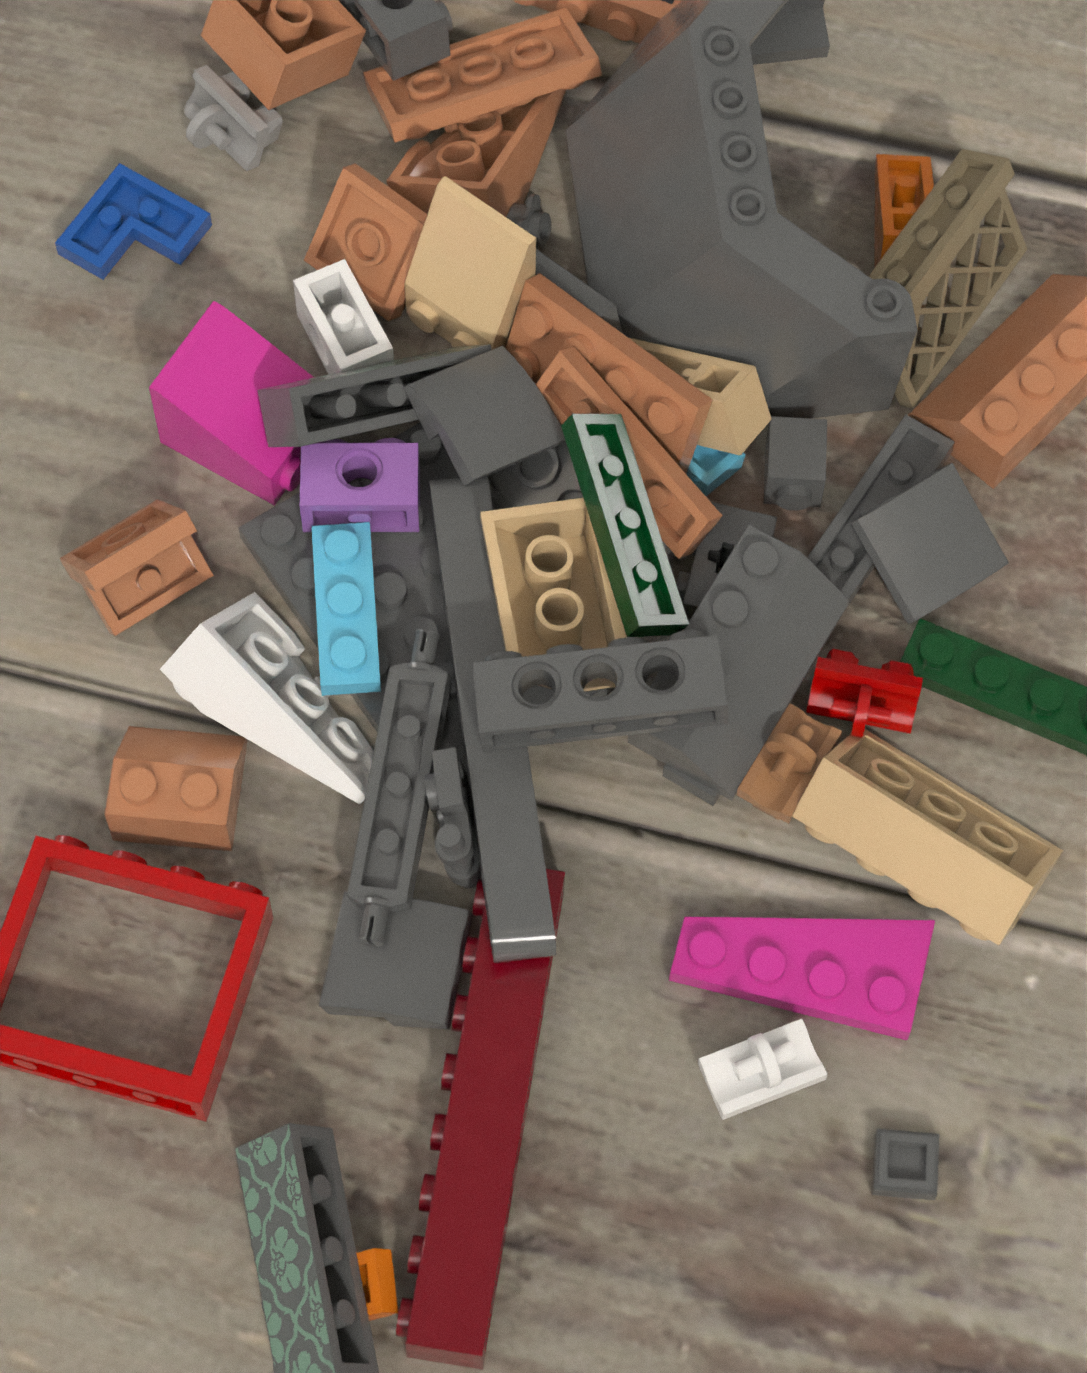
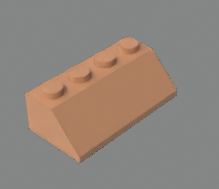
M1052 274L908 414L913 419L953 440L955 443L951 456L992 489L1087 396V277Z

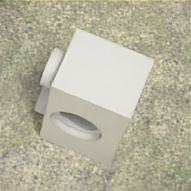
M345 259L293 280L297 316L328 374L394 360L393 347Z

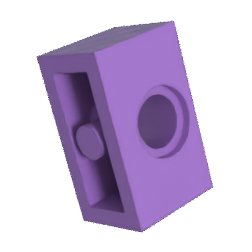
M384 438L374 443H347L341 439H332L301 446L299 506L303 532H312V526L370 522L371 532H419L420 464L418 443H405L395 438ZM356 478H367L373 481L364 487H354L348 484Z

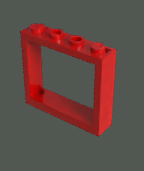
M35 835L0 931V1011L51 871L242 921L191 1076L0 1024V1066L207 1122L273 921L270 898L263 896V892L257 887L244 882L232 881L229 882L228 886L206 881L204 875L191 868L172 866L170 871L147 865L148 863L144 858L131 852L116 850L113 851L112 855L89 850L90 847L85 842L71 836L57 835L52 840Z

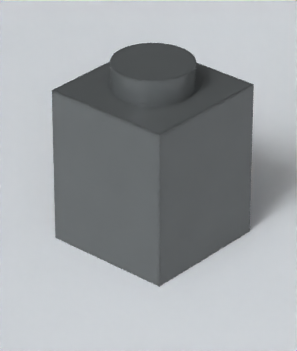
M771 416L772 420L769 422L765 446L763 504H776L783 509L794 511L803 510L808 507H820L826 482L827 420Z

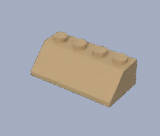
M864 729L862 739L849 735L823 757L792 816L805 824V829L814 838L825 843L837 844L856 856V861L865 870L876 875L890 877L906 887L908 894L918 903L930 908L938 907L957 919L961 928L969 935L984 941L990 940L998 946L1014 928L1063 853L1062 849Z

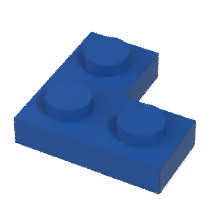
M119 163L57 239L55 245L58 255L104 280L135 240L181 265L211 228V215L209 212Z

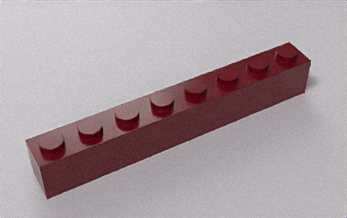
M546 869L556 940L564 897L565 871ZM478 879L473 904V915L482 917L479 938L468 936L466 941L462 973L472 974L469 994H457L451 1030L461 1032L458 1054L446 1053L441 1090L451 1091L447 1114L436 1112L433 1121L430 1150L440 1152L436 1175L425 1173L423 1177L419 1211L428 1212L429 1215L425 1236L413 1235L407 1273L418 1276L414 1298L402 1297L396 1336L406 1338L405 1346L408 1358L483 1370L553 956L500 963L493 962L482 880Z

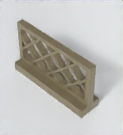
M961 149L869 275L871 279L883 278L898 282L908 291L913 303L917 330L920 314H925L920 343L915 344V336L895 390V396L900 406L911 409L916 407L1027 251L1024 238L1005 190L1015 175L1009 158ZM985 217L984 224H980L982 219ZM978 234H982L978 262L973 263ZM1001 234L1005 247L996 259ZM956 257V263H955V264H951V262H952V261L954 260V258ZM971 273H975L973 291L967 299ZM949 274H954L949 303H944ZM927 297V303H926V304H922V302H923V301L925 300V298ZM947 313L944 333L939 338L942 314ZM913 354H918L915 373L910 379Z

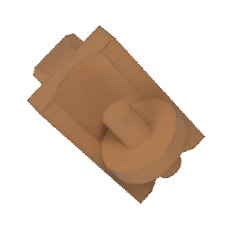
M790 703L739 785L736 795L751 803L756 809L789 824L797 808L796 806L823 757L836 747L841 738L842 731L834 726L814 720L800 708Z

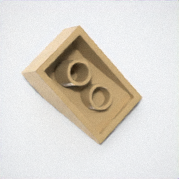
M444 176L437 184L405 280L406 312L418 328L427 333L436 332L449 341L452 347L491 344L492 350L500 346L506 348L525 281L536 275V237Z

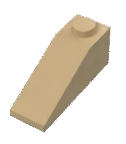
M629 338L713 399L697 445L741 456L772 420L755 366Z

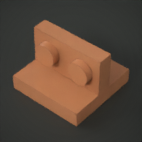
M356 163L343 167L304 261L316 270H319L345 259L372 310L386 320L391 321L401 316L406 305L405 280L427 213Z
M158 499L59 558L70 578L82 585L109 633L114 636L214 576L191 536L197 529L186 510Z

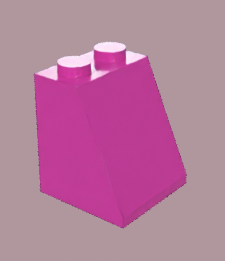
M213 301L149 386L160 443L275 506L286 490L291 492L300 484L301 447H268L257 390L315 377L223 305Z

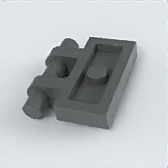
M456 747L431 751L434 773L426 774L424 780L430 810H436L440 827L435 840V849L440 860L444 863L445 870L451 881L464 888H472L477 885L478 879L481 878L468 775Z

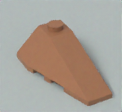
M560 89L535 97L525 105L507 106L485 113L472 122L454 123L445 126V132L433 142L429 143L421 139L408 149L386 180L387 186L428 214L437 184L446 176L507 218V214L513 204H524L566 90Z

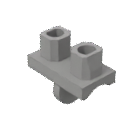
M207 65L195 69L192 76L195 80V88L184 109V114L191 120L186 130V138L195 148L200 149L214 143L220 150L224 149L246 171L258 167L264 147L273 143L279 137L283 123L282 116L274 109L268 110L265 106L252 110L247 105L250 91L234 72L218 76Z

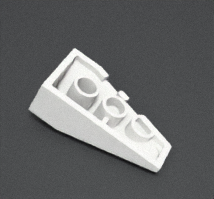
M256 592L200 623L161 667L160 670L173 683L176 692L183 699L191 702L201 713L356 803L361 804L365 801L374 753L373 749L353 721L337 715L329 703L328 697L330 695L322 696L320 676L313 679L299 658L300 654L305 650L304 646L296 634Z

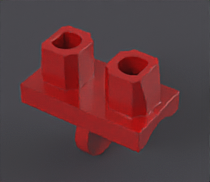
M831 649L826 658L817 657L806 713L853 722L850 736L861 739L865 725L911 734L923 678L914 676L911 664L890 660L888 663L882 664L881 669L858 665L859 659L854 656L853 652Z

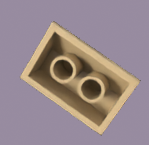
M584 498L480 512L505 651L518 652L522 657L543 655L546 654L549 648L564 644L579 645L583 650L607 647L608 643L613 640L627 637ZM597 678L588 682L583 690L616 687V685L608 679ZM539 685V686H542V687H546V688H549V689H551V688H550V687H548V686H545V685Z

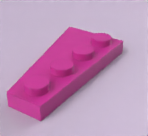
M684 917L669 981L908 1040L935 920Z

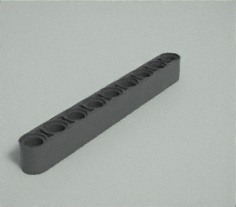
M488 476L466 486H463L460 477L429 480L432 520L493 962L500 963L556 956L554 922L528 747L483 752L478 730L472 662L485 661L488 655L505 651L480 520V512L493 510Z

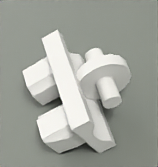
M803 1019L763 1034H756L749 1037L748 1040L701 1057L698 1061L699 1068L722 1120L824 1081L827 1077V1072L813 1048Z

